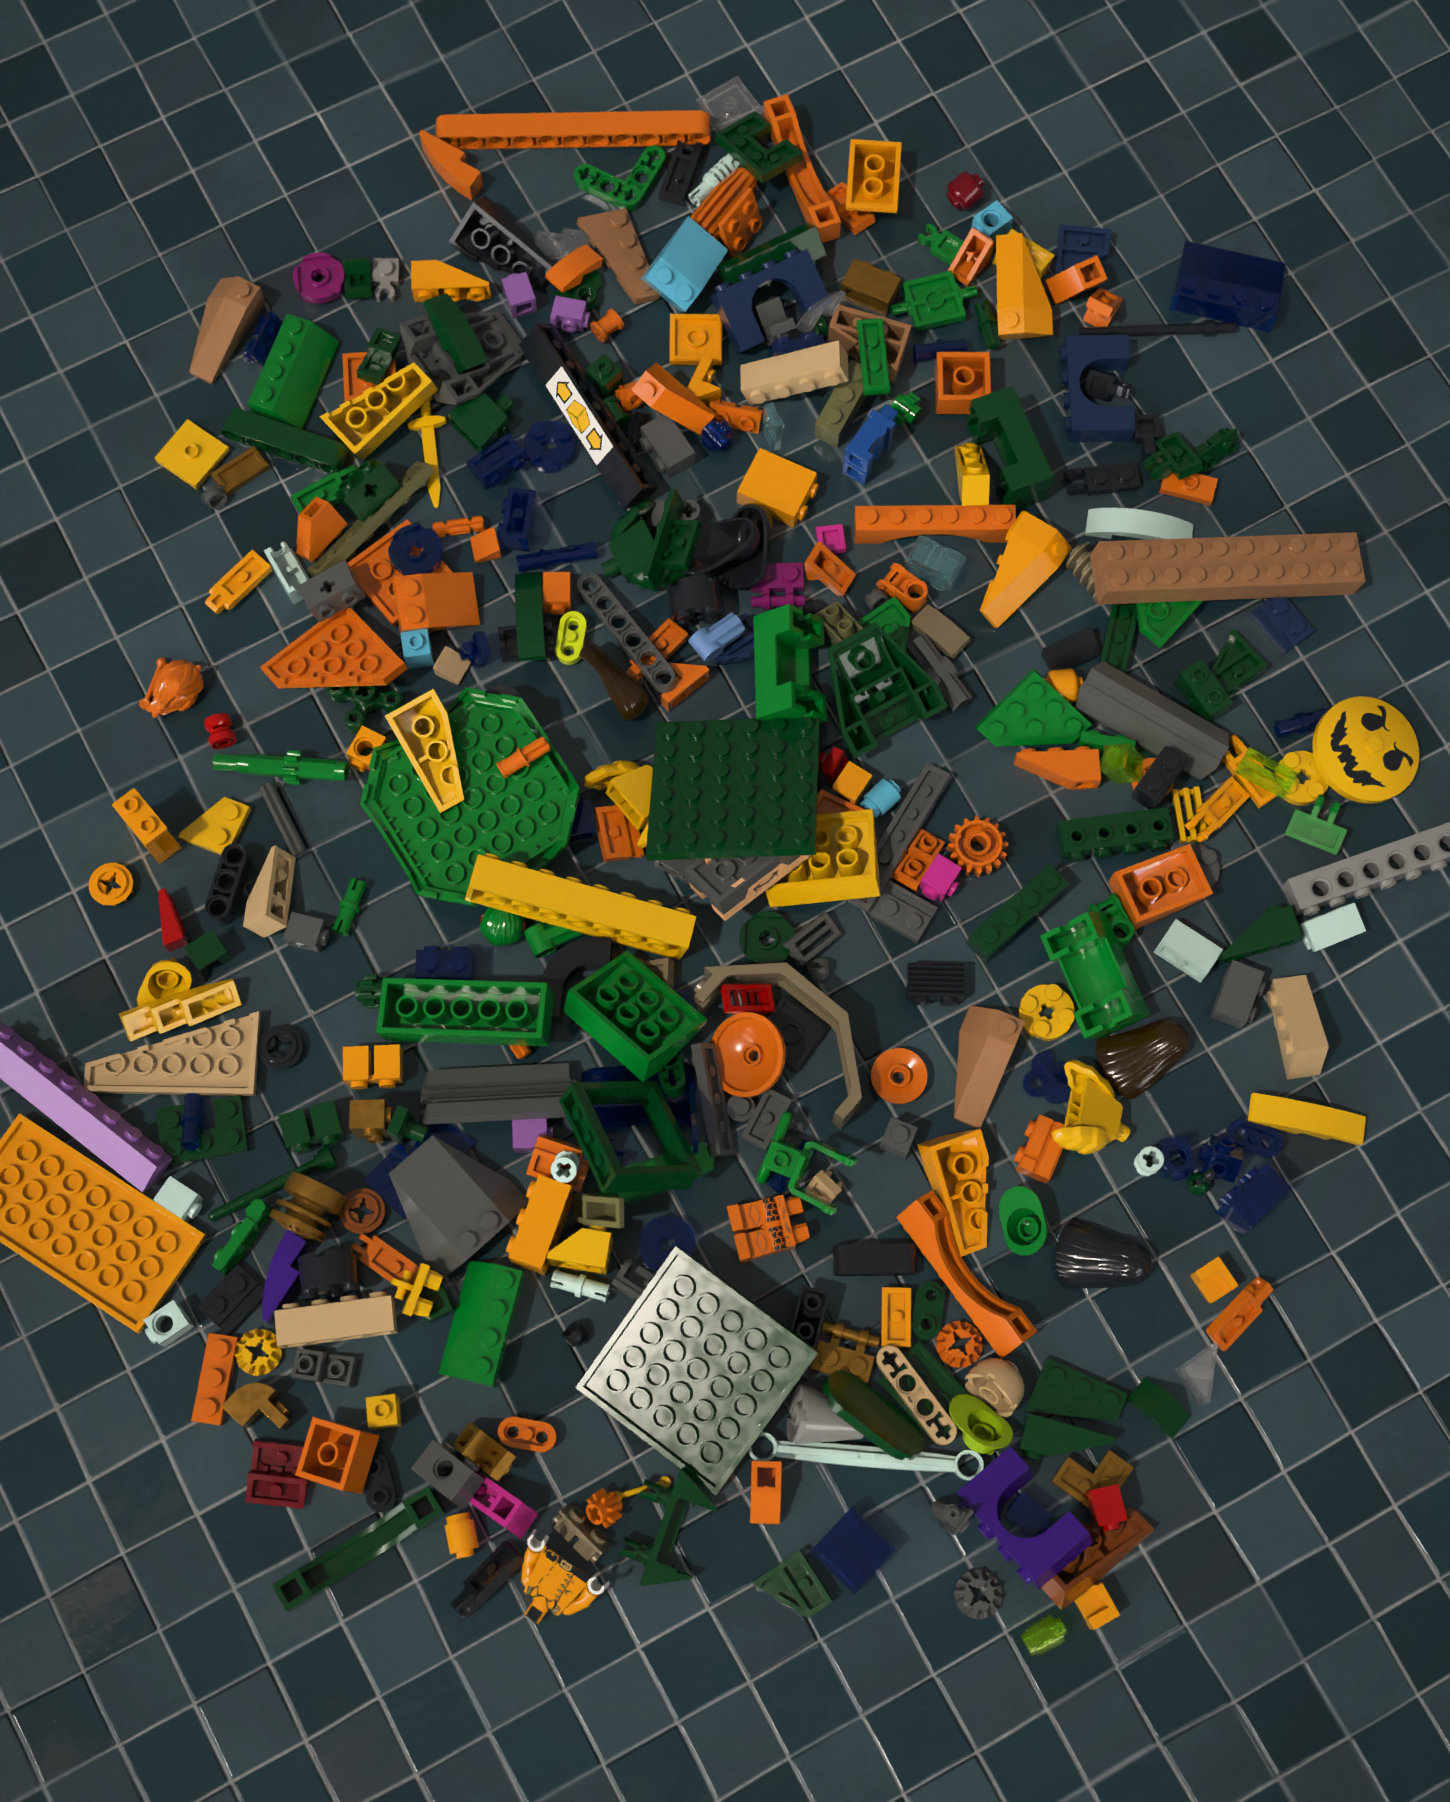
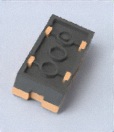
M811 855L698 859L688 866L685 871L691 889L702 899L705 897L709 898L713 910L726 921Z

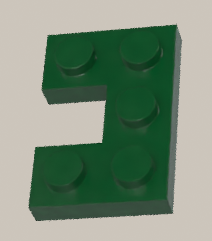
M756 111L715 133V141L762 184L803 160V152L788 139L781 141L768 150L757 142V140L771 133V124Z
M237 1095L212 1100L216 1127L189 1132L187 1107L185 1105L156 1109L160 1146L164 1152L172 1157L168 1166L249 1152L243 1097Z

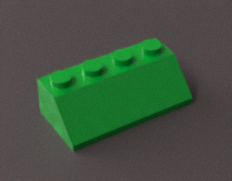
M286 314L248 401L251 412L303 430L340 346V342L312 321Z
M469 1261L439 1375L491 1388L496 1387L525 1278L522 1270L493 1263Z

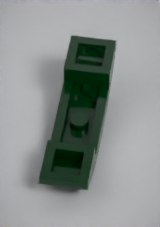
M542 572L515 574V615L519 661L546 659Z

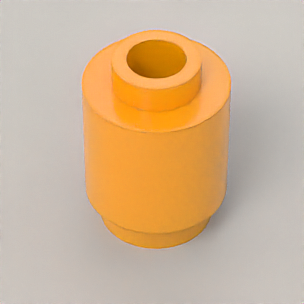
M466 1512L446 1517L447 1525H445L450 1554H456L457 1559L475 1555L474 1549L479 1548L474 1519L470 1518V1513Z

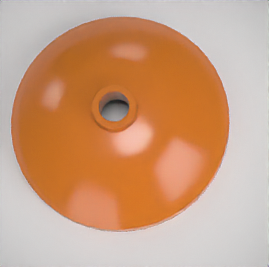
M742 1012L727 1018L715 1031L710 1043L716 1046L724 1091L738 1097H755L768 1091L777 1082L784 1068L786 1049L780 1030L769 1018L757 1013ZM758 1052V1059L755 1061L754 1054Z

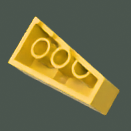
M412 363L384 379L383 383L374 388H368L363 391L362 395L339 405V408L331 413L323 414L320 418L363 461L426 402L438 388L415 363Z

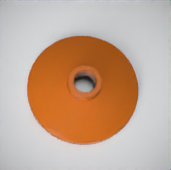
M893 1048L883 1052L875 1060L871 1070V1083L876 1093L885 1101L894 1104H906L918 1098L924 1091L927 1083V1069L922 1059L916 1053L904 1048ZM901 1074L904 1080L897 1083L894 1081L893 1076Z

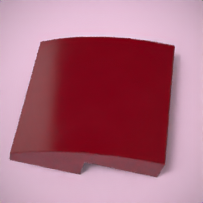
M256 1438L253 1441L251 1470L247 1478L245 1502L304 1509L310 1480L295 1476L304 1444Z

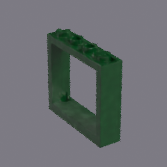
M657 1081L571 1082L560 1098V1105L602 1193L689 1189L702 1170ZM641 1103L671 1165L622 1167L592 1105Z

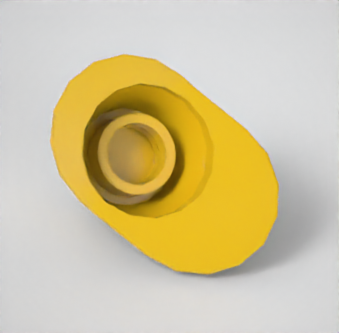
M173 957L170 960H160L155 963L147 972L137 996L138 1006L189 990L192 982L189 970L178 963Z

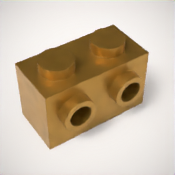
M385 1099L350 1100L349 1129L357 1139H367L368 1143H382L384 1138H390L386 1131L394 1115L393 1109L389 1107Z

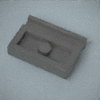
M889 881L870 912L869 917L917 944L938 908Z

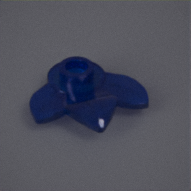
M1044 1050L1036 1054L1031 1062V1071L1026 1073L1023 1078L1022 1085L1024 1091L1031 1097H1044L1052 1104L1069 1102L1071 1090L1066 1086L1068 1084V1078L1064 1069L1066 1062H1053L1050 1050ZM1032 1080H1039L1041 1087L1038 1089L1034 1088L1031 1084Z

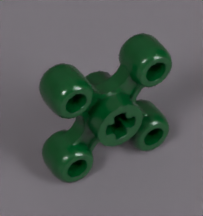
M378 686L327 687L328 695L333 702L343 703L350 701L354 704L353 709L344 718L345 726L352 734H357L362 726L367 728V714L374 713L379 708L385 709L389 714L405 705L404 698L400 692L391 690L383 693L378 690Z

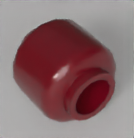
M962 172L948 183L946 197L956 210L961 208L967 211L983 199L984 192L982 187L985 184L977 173L971 175L969 172Z

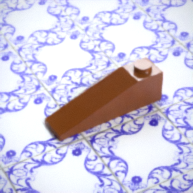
M1134 1507L1125 1510L1128 1520L1121 1521V1528L1104 1532L1102 1526L1094 1527L1093 1522L1085 1525L1083 1522L1081 1523L1090 1533L1093 1543L1041 1587L1061 1610L1087 1592L1154 1531V1528Z

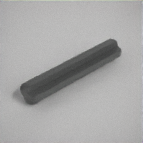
M272 782L263 784L260 787V791L292 856L296 857L303 854L306 848Z

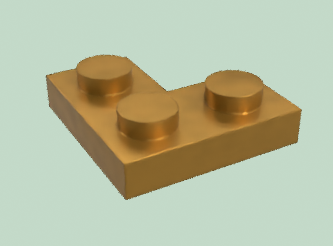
M1108 1450L1094 1472L1091 1473L1068 1456L1050 1482L1089 1509L1085 1491L1118 1484L1119 1488H1121L1134 1467Z

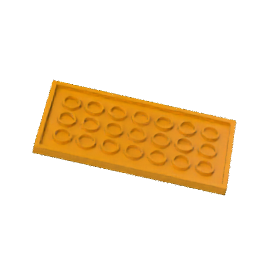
M19 1113L0 1139V1242L140 1334L146 1326L144 1319L157 1310L207 1236Z

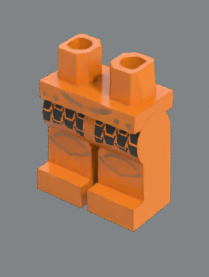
M783 1195L751 1203L727 1206L740 1264L796 1249V1244L810 1239L806 1223L795 1226L790 1224V1216L803 1213L799 1197L784 1199Z

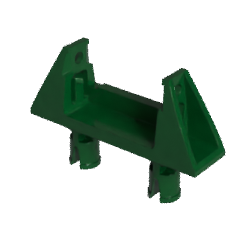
M680 1469L674 1487L667 1488L648 1481V1479H645L643 1485L656 1493L641 1491L639 1498L664 1506L663 1509H665L654 1544L648 1546L625 1536L623 1542L634 1548L635 1552L622 1549L619 1551L618 1555L643 1563L645 1570L639 1584L640 1586L692 1579L694 1575L675 1569V1565L672 1564L671 1567L665 1565L667 1558L670 1557L686 1512V1504L689 1502L693 1504L692 1507L697 1505L716 1512L717 1507L692 1479Z

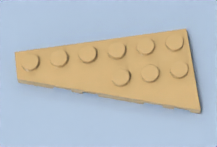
M257 1011L250 1013L246 1017L236 1020L235 1018L216 1026L200 1028L164 1039L163 1042L153 1045L147 1044L137 1047L138 1049L130 1052L118 1053L85 1064L84 1088L91 1093L255 1096L261 1013Z

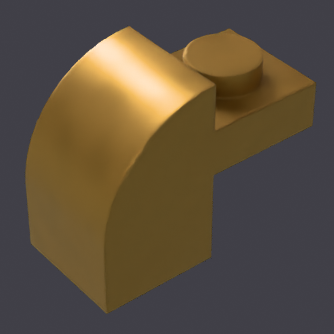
M250 1383L240 1387L221 1406L245 1428H248L262 1412L283 1430H286L293 1422L287 1416L290 1410L279 1400L275 1404L272 1402L280 1392L262 1383Z
M470 1421L451 1445L496 1481H499L502 1476L509 1472L512 1462L516 1458V1456Z

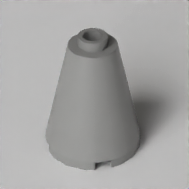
M797 1385L795 1387L789 1408H793L792 1418H787V1437L789 1442L806 1444L862 1439L863 1435L831 1410L827 1403L830 1400L827 1394L824 1396L823 1392L807 1385Z

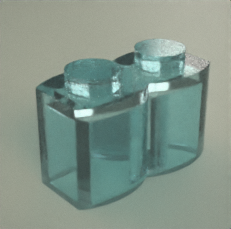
M919 535L904 562V568L918 579L928 580L936 590L951 592L966 566L967 557L953 549L943 547L930 538Z

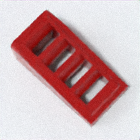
M164 888L160 889L159 905L162 942L168 952H172L188 945L189 939L171 894Z
M722 984L720 986L724 1013L752 1012L768 1015L775 1011L771 984ZM730 992L733 994L734 1006L731 1003ZM738 993L741 995L742 1005L739 1003ZM746 994L749 996L750 1005H748ZM754 994H755L756 997H757V1003H758V1005H756V1003H755Z

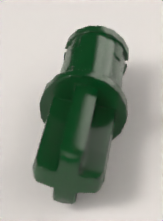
M983 300L984 310L980 301H978L974 305L979 321L978 330L982 332L986 348L993 351L1001 345L997 330L998 321L993 316L990 301Z

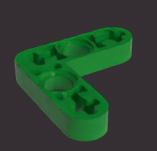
M656 145L647 147L626 181L592 165L581 164L574 170L575 185L580 190L620 209L626 208L628 212H633L641 206L665 167V152ZM655 156H658L659 160L655 159L651 164V168H649L650 158L653 159ZM587 174L590 175V178H585L584 180H581V176L585 177ZM645 174L649 177V180L645 183H639L635 178L637 175ZM610 183L615 188L611 192H604L601 190V186ZM631 195L634 196V199L626 201V198L631 197Z

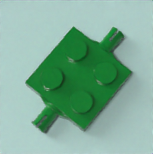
M952 270L902 282L905 302L890 305V311L892 316L907 312L912 319L915 332L964 321L966 313L963 307V299L977 296V289L975 285L961 289L955 282Z

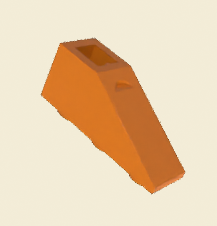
M1088 746L1077 747L1074 750L1054 747L1047 751L1037 752L1036 749L1028 748L1016 752L1013 761L1015 766L1069 790L1097 789L1101 782L1099 749H1091Z

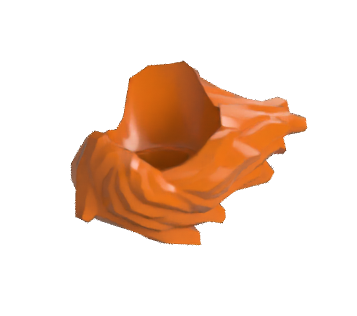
M174 660L165 664L157 674L153 687L154 699L146 708L147 712H152V717L157 718L160 714L166 715L176 710L184 711L189 709L195 703L198 694L204 687V680L200 673L201 665H195L185 660Z

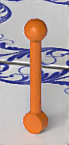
M158 658L157 669L146 696L139 702V706L143 710H146L151 704L150 698L157 674L167 664L165 658Z

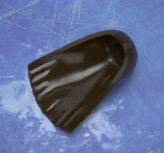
M590 640L584 642L579 656L597 671L622 718L626 721L637 719L649 702L646 689L639 681L620 668L601 647Z
M1160 1019L1130 1031L1097 1039L1096 1055L1102 1067L1101 1070L1106 1079L1111 1082L1112 1087H1115L1123 1096L1133 1099L1155 1084L1185 1055L1189 1048L1190 1038L1186 1028L1179 1021Z

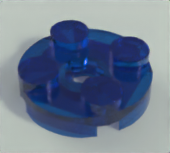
M556 421L535 422L530 426V430L524 437L523 450L526 459L537 471L556 473L573 461L576 454V443L569 426ZM552 442L557 447L552 448L551 452H547L546 447L543 445Z
M411 524L400 528L393 535L388 554L393 567L403 576L432 573L442 564L443 548L441 540L434 530L420 527L417 524ZM416 546L417 549L422 548L423 551L418 556H411V548Z
M668 1216L656 1217L644 1226L640 1234L639 1253L641 1259L648 1268L655 1272L660 1269L671 1253L667 1250L662 1252L659 1249L662 1246L661 1240L663 1238H666L668 1241L671 1239L675 1241L672 1245L673 1249L679 1245L692 1256L696 1252L694 1233L691 1227L679 1218Z

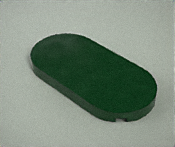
M835 1371L824 1381L822 1390L824 1396L827 1394L830 1399L827 1403L831 1410L888 1455L899 1460H904L905 1458L913 1460L921 1453L924 1448V1438L918 1425L906 1413L859 1377L846 1371Z

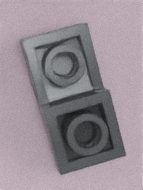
M297 1348L291 1377L353 1388L359 1359Z

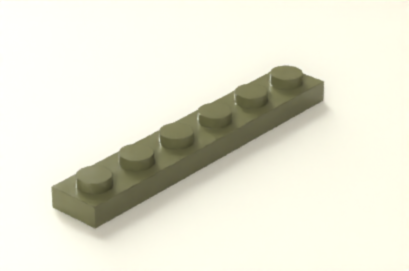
M416 461L397 480L401 487L364 522L356 520L307 569L310 575L315 577L343 560H350L355 555V550L362 543L368 542L380 525L390 521L393 516L392 513L399 507L407 504L411 499V495L428 483L429 477L434 473L432 468L426 463Z

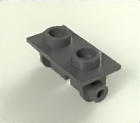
M942 1499L935 1500L931 1505L933 1515L942 1522L939 1525L941 1530L956 1536L958 1532H964L971 1523L972 1519L970 1516L974 1512L972 1509L964 1506L960 1508L958 1504H948Z

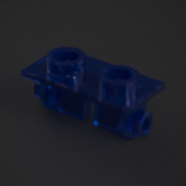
M270 310L269 314H264L263 317L259 318V323L253 333L257 340L251 339L246 350L243 352L246 362L253 364L256 361L262 368L283 323L273 311Z

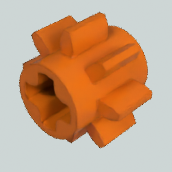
M601 1488L593 1493L591 1497L587 1498L586 1501L589 1505L586 1507V1514L593 1524L599 1525L602 1523L604 1528H608L622 1517L620 1513L622 1501L615 1492L610 1491L606 1493L605 1489Z

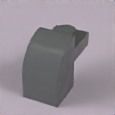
M771 296L752 304L754 317L768 346L793 337L791 330L796 328L792 317H786L780 297Z

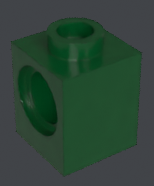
M605 353L585 370L588 379L603 400L612 396L615 390L619 389L618 386L624 385L622 369Z

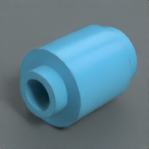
M881 779L863 796L864 800L860 805L865 810L873 809L874 819L878 816L882 817L901 799L899 794L901 789L893 780Z

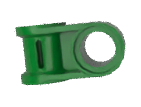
M1112 893L1108 895V899L1096 905L1093 903L1088 905V912L1106 913L1113 931L1121 929L1126 933L1127 937L1125 938L1116 936L1121 949L1126 948L1133 937L1134 926L1124 911L1119 898Z

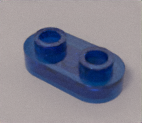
M1245 1119L1234 1120L1225 1131L1226 1140L1232 1147L1262 1158L1275 1157L1283 1148V1138L1279 1132ZM1235 1131H1241L1244 1134V1138L1241 1140L1236 1138ZM1263 1140H1268L1271 1143L1270 1149L1263 1147Z

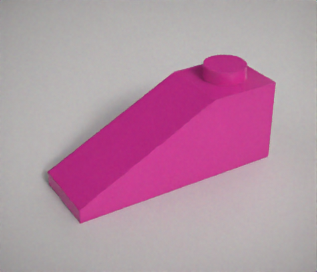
M477 1471V1474L484 1478L485 1481L469 1503L522 1539L538 1513Z

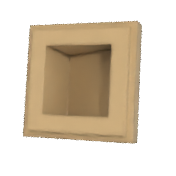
M445 646L433 669L435 675L459 686L471 662L450 647Z

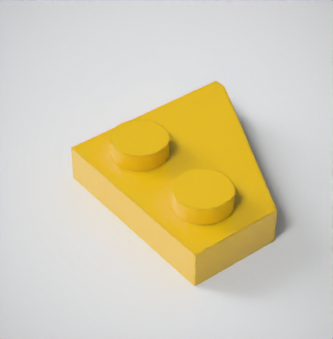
M223 797L181 831L178 837L180 840L221 855L227 845L236 843L251 808L240 802Z

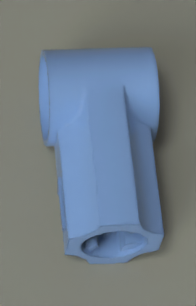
M731 612L710 628L703 627L690 637L688 642L705 663H709L723 652L724 647L742 636L746 629L738 616Z

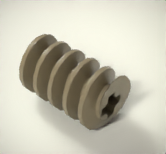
M1088 541L1070 551L1063 562H1067L1066 567L1068 570H1074L1073 576L1080 578L1079 583L1082 586H1087L1086 591L1089 594L1094 593L1093 600L1097 602L1090 558L1092 551H1087L1091 543Z

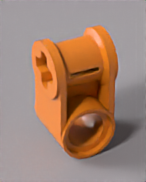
M893 563L884 579H879L876 583L878 589L882 590L889 598L895 596L901 605L911 612L921 611L926 606L927 585L898 563ZM911 593H918L921 597L912 598L909 595Z

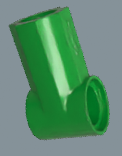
M544 922L524 931L534 958H541L557 950L558 946L584 936L583 933Z

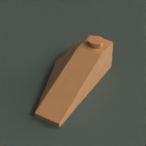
M239 276L220 279L207 299L189 370L190 374L213 385L266 303L261 287Z
M976 1006L969 1007L959 1031L953 1119L977 1129L981 1128L1025 1023L1024 1020L996 1009Z

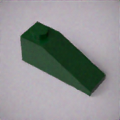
M1281 904L1267 908L1265 910L1266 913L1255 921L1216 960L1217 965L1230 963L1232 960L1237 961L1296 944L1301 939L1302 934L1292 906L1282 908Z
M1028 1413L1024 1418L1017 1450L1024 1452L1023 1457L1041 1461V1457L1048 1458L1110 1445L1114 1443L1115 1437Z

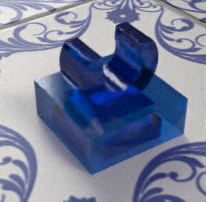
M485 631L474 632L469 642L462 643L463 649L458 650L462 661L472 659L474 668L485 667L491 657Z

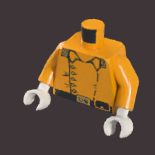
M534 1529L527 1541L528 1547L523 1557L524 1562L521 1582L525 1586L524 1592L534 1600L524 1615L539 1624L548 1610L557 1616L561 1614L570 1616L588 1608L597 1596L609 1587L610 1582L608 1581L604 1585H600L597 1577L601 1572H597L594 1576L589 1577L545 1546L549 1540L547 1534L543 1541L537 1540L535 1537L537 1529Z

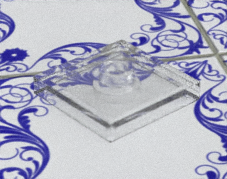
M738 76L696 99V106L699 110L710 114L711 126L716 132L721 131L754 111L763 117V108Z

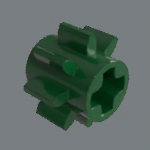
M364 974V980L356 983L355 997L358 1002H362V1006H366L367 1009H379L383 977H378V974Z

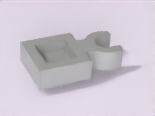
M373 258L372 282L373 286H378L375 290L378 303H381V296L385 293L390 295L391 303H394L396 300L395 291L392 286H399L400 283L399 258Z

